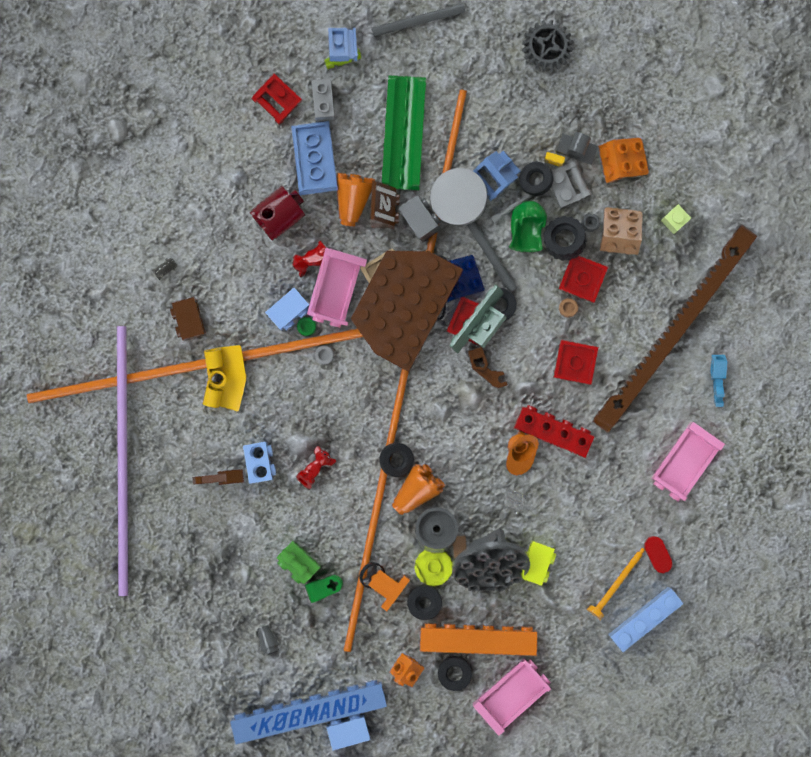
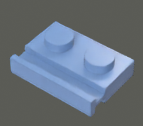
M328 28L330 61H349V59L357 61L356 28H353V30H347V28Z

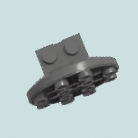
M499 528L487 534V536L469 543V548L461 552L453 561L452 573L455 581L468 588L471 592L478 590L504 591L506 587L522 581L521 572L525 570L524 575L527 574L530 568V560L525 549L516 544L506 542L505 533Z

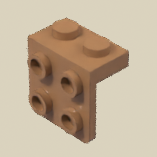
M605 208L600 251L638 255L642 241V212Z

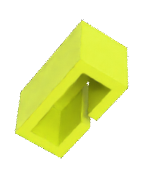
M531 540L527 551L530 568L526 575H524L525 570H522V579L541 586L543 582L546 583L550 574L547 571L549 564L553 565L556 557L555 549Z

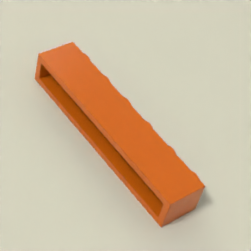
M425 623V626H421L420 652L537 656V631L533 630V627L527 626L521 627V630H514V626H502V629H494L493 625H483V628H475V625L464 624L463 628L456 627V624H444V627H436V623Z

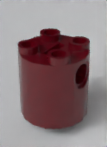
M282 185L250 212L254 220L272 241L280 237L306 216L299 207L304 202L302 197L296 190L289 194Z

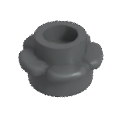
M586 214L581 221L587 232H593L600 226L599 217L595 214Z

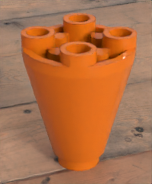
M337 173L340 224L355 227L370 197L372 181H375V179L364 177L363 180L361 175L350 174V177H348V174Z
M416 464L397 493L392 506L399 514L408 513L443 492L444 482L431 474L433 471L427 464L423 466Z

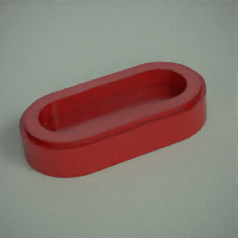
M656 536L648 537L644 542V549L653 568L659 573L668 572L672 568V560L662 539Z

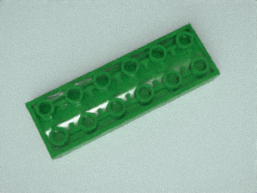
M388 75L382 183L392 186L397 190L419 191L426 77Z

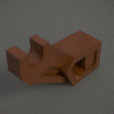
M482 347L468 351L472 370L489 382L492 387L501 388L508 385L507 381L503 383L498 381V377L504 375L503 371H491L487 368L488 362ZM482 358L485 366L483 368L475 367L476 364H474L473 360Z
M243 469L218 471L217 475L192 477L193 485L219 482V485L244 483Z

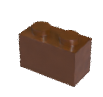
M195 297L172 303L173 308L170 311L173 320L176 319L178 324L175 327L178 338L181 337L183 341L206 335Z

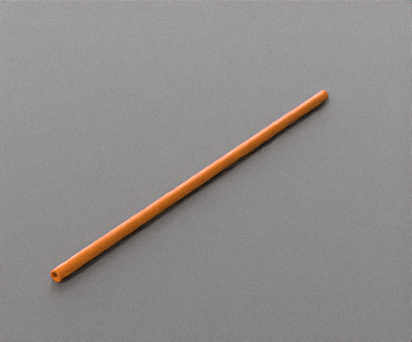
M352 329L242 351L243 361L361 338L363 336L358 329ZM205 359L130 373L127 374V384L205 369L206 362ZM117 376L27 394L28 403H34L117 386Z

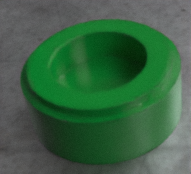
M303 317L297 323V330L303 336H311L316 331V323L310 317Z

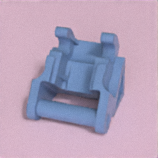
M497 151L494 152L473 170L485 183L490 201L499 196L505 188L518 179L517 175L521 172L505 151H502L500 154ZM484 169L497 182L499 188L496 191L491 188L479 173L481 170Z

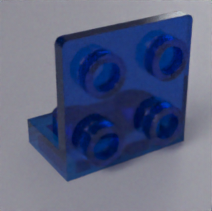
M473 255L448 261L464 269L447 303L485 290Z

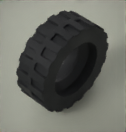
M570 216L557 217L555 220L550 221L543 234L546 250L555 259H560L561 261L577 258L586 247L587 238L582 223L580 224L579 220L573 219ZM568 230L574 234V242L570 246L562 247L556 243V235L560 231Z

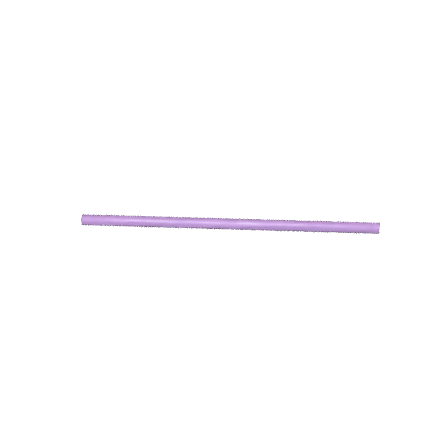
M117 326L119 596H128L126 326Z

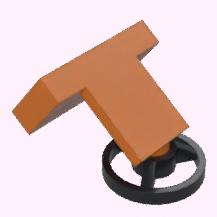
M377 562L365 565L359 576L360 582L364 587L372 588L386 598L381 605L386 611L389 610L410 581V578L404 575L397 583L385 574L383 566ZM373 566L367 577L363 579L365 571Z

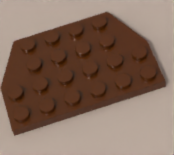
M386 251L351 320L375 354L410 372L464 269L430 251Z

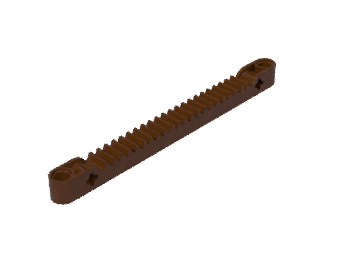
M743 224L736 230L721 251L722 259H718L715 262L717 265L711 267L712 271H709L706 274L707 277L702 279L703 283H700L697 286L698 289L692 292L694 295L688 297L689 301L683 304L684 307L679 309L680 314L678 313L674 316L676 320L673 319L669 322L671 326L665 328L667 332L661 333L662 338L656 339L657 344L651 346L653 351H647L649 357H643L644 363H638L639 369L633 370L635 375L628 376L630 381L624 382L626 388H619L621 395L611 396L594 417L593 423L607 433L613 428L757 238L755 233ZM732 249L735 250L734 256L729 255ZM620 400L621 402L619 405L621 406V408L615 409V404L613 403V401Z

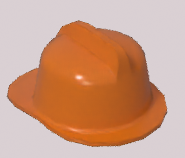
M519 431L508 441L507 448L509 453L506 467L511 474L516 476L522 475L532 467L539 445L538 439L535 436L526 435Z

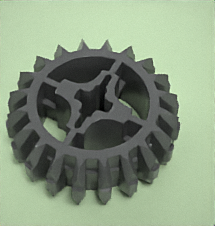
M543 20L542 26L535 23V29L530 27L528 29L529 33H525L524 37L527 40H523L522 45L526 47L522 48V52L527 53L524 57L525 60L531 58L530 66L536 63V70L539 69V66H542V72H545L547 67H549L550 72H553L554 66L559 70L561 68L560 63L566 65V59L571 58L568 52H573V47L570 46L573 44V40L568 39L571 36L570 33L564 34L566 27L559 29V22L556 26H553L552 20H550L549 25H546V21ZM542 33H550L546 38L536 37ZM556 36L561 40L563 50L555 43L554 39ZM552 39L550 47L544 53L545 45ZM532 43H535L536 47L541 50L540 56L535 54ZM547 55H559L555 59L545 60Z

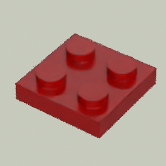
M578 255L577 258L569 260L558 290L594 303L608 267Z
M560 340L553 378L591 385L599 347Z

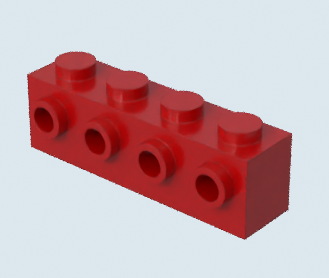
M530 405L521 408L513 427L514 429L528 435H533L542 441L586 458L595 437L590 435V430L583 427L580 430L573 428V423L563 420L561 423L555 420L556 416L547 412L542 415L537 412V408Z

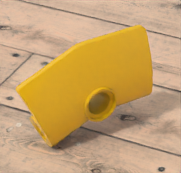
M234 345L205 350L204 356L208 381L202 404L212 408L223 407L238 412L246 383L241 346ZM215 374H221L222 380L214 382L212 377Z

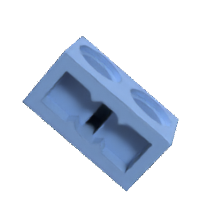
M267 442L244 445L243 450L249 484L274 480L273 476L276 475V469L270 460V457L273 456L272 446L268 445ZM257 447L262 448L264 451L263 456L259 459L254 456V450ZM260 466L265 467L267 470L265 477H259L257 474V469Z

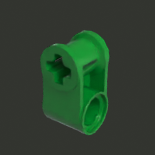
M331 575L305 584L310 602H317L339 592L343 586L341 577ZM332 579L334 582H338L336 589L329 586Z

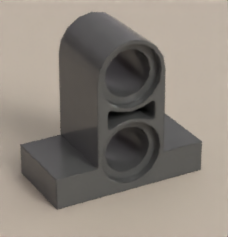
M575 132L573 137L563 133L556 153L592 165L598 146L589 143L591 137L583 133Z

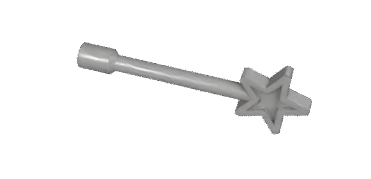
M536 178L535 185H539L541 182ZM548 192L543 194L546 197L549 196ZM527 194L502 212H498L490 217L494 224L497 223L504 215L515 209L517 205L533 196Z

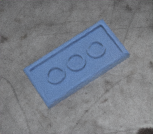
M329 121L291 126L299 194L307 195L338 190Z

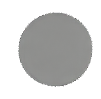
M455 168L444 172L437 178L431 189L430 201L433 211L442 221L451 225L464 226L474 222L482 215L486 208L488 192L485 183L475 172L465 168Z

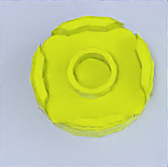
M425 550L422 551L415 560L414 569L416 576L426 585H442L452 574L451 558L446 552L434 554Z

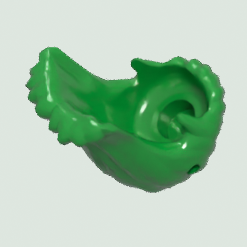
M525 201L517 205L513 210L511 217L512 241L509 245L511 250L519 252H539L543 250L541 232L542 228L546 225L547 213L539 203Z

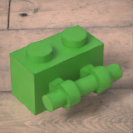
M294 540L276 557L279 560L277 564L285 571L288 569L292 573L291 577L298 584L301 582L305 584L321 567Z

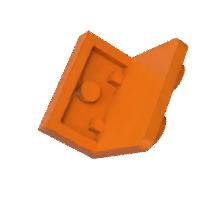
M641 138L611 140L598 146L606 183H611L625 177L644 176L649 173Z

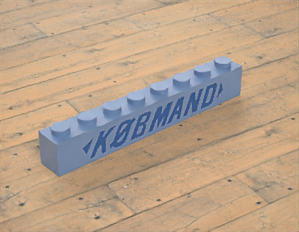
M371 680L366 682V686L358 687V684L348 686L345 691L340 692L339 689L329 691V695L321 696V694L309 696V700L302 701V698L290 701L291 704L283 706V703L272 705V709L269 710L259 708L253 710V714L246 715L245 712L236 714L230 721L235 744L387 707L382 682L377 683V680Z

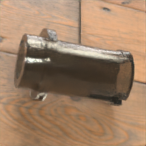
M172 257L166 258L164 263L152 270L159 280L172 270L175 271V268L178 267Z

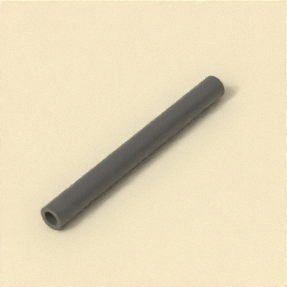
M464 4L372 27L373 36L376 37L465 13Z
M474 221L468 224V228L507 290L512 292L517 289L516 284L477 222Z

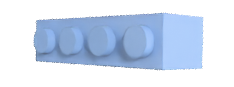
M667 587L608 635L617 647L624 652L682 606L683 602L672 588Z

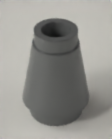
M269 626L257 629L261 652H264L266 656L279 651V643L269 629Z

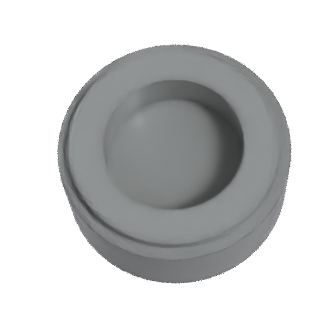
M323 345L316 349L315 359L318 363L327 365L332 362L334 352L330 347Z

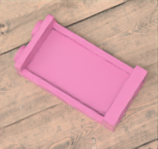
M329 248L325 249L307 312L308 315L313 316L312 320L320 323L327 320L330 321L329 325L339 328L341 324L348 326L345 318L360 266L365 267L367 259Z
M690 422L651 477L655 481L653 485L662 491L665 488L671 492L669 496L678 502L679 500L685 501L687 499L686 496L718 451H721L725 444L696 423Z
M525 658L522 659L473 703V707L498 736L545 692L551 690L549 686L551 682L544 674L540 676L536 672L538 667L531 659L529 661Z

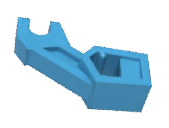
M712 355L710 373L711 380H713L714 403L716 407L724 406L723 379H726L728 362L725 355Z

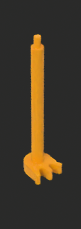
M644 548L636 552L597 606L591 605L588 607L587 611L596 616L600 621L604 617L601 610L641 559L642 553L645 551Z

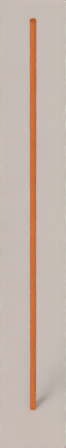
M459 90L442 174L451 170L467 94L466 90ZM438 232L429 238L426 251L434 253ZM404 369L401 370L386 446L394 443L409 374ZM382 469L380 471L360 572L365 565L369 564L387 480V474ZM368 569L365 571L363 579L367 577ZM359 577L344 645V651L351 652L364 591V586L361 584Z

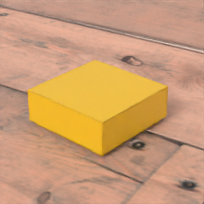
M547 152L544 162L561 167L565 157Z

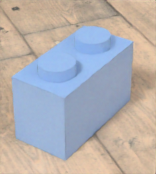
M293 288L265 313L281 331L284 329L287 331L295 324L293 321L296 318H303L307 314L309 304Z
M364 714L348 716L349 719L341 720V718L332 720L330 724H327V732L332 750L370 740V733Z

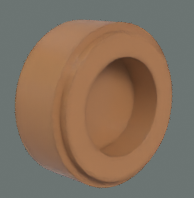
M566 298L559 304V312L563 317H573L578 312V304L574 299Z

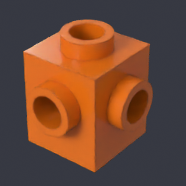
M401 653L390 673L395 677L394 681L399 685L404 686L406 684L413 687L423 672L424 667L414 658Z

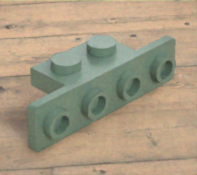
M494 285L487 292L485 299L476 306L470 319L464 322L463 328L452 338L450 347L456 353L461 351L469 339L484 348L507 317L493 308L503 295V291L499 286Z

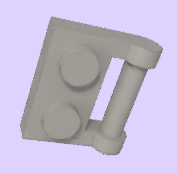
M577 160L552 170L554 181L551 189L560 209L592 195L591 190L587 188L581 175ZM566 171H572L581 191L580 194L576 195Z

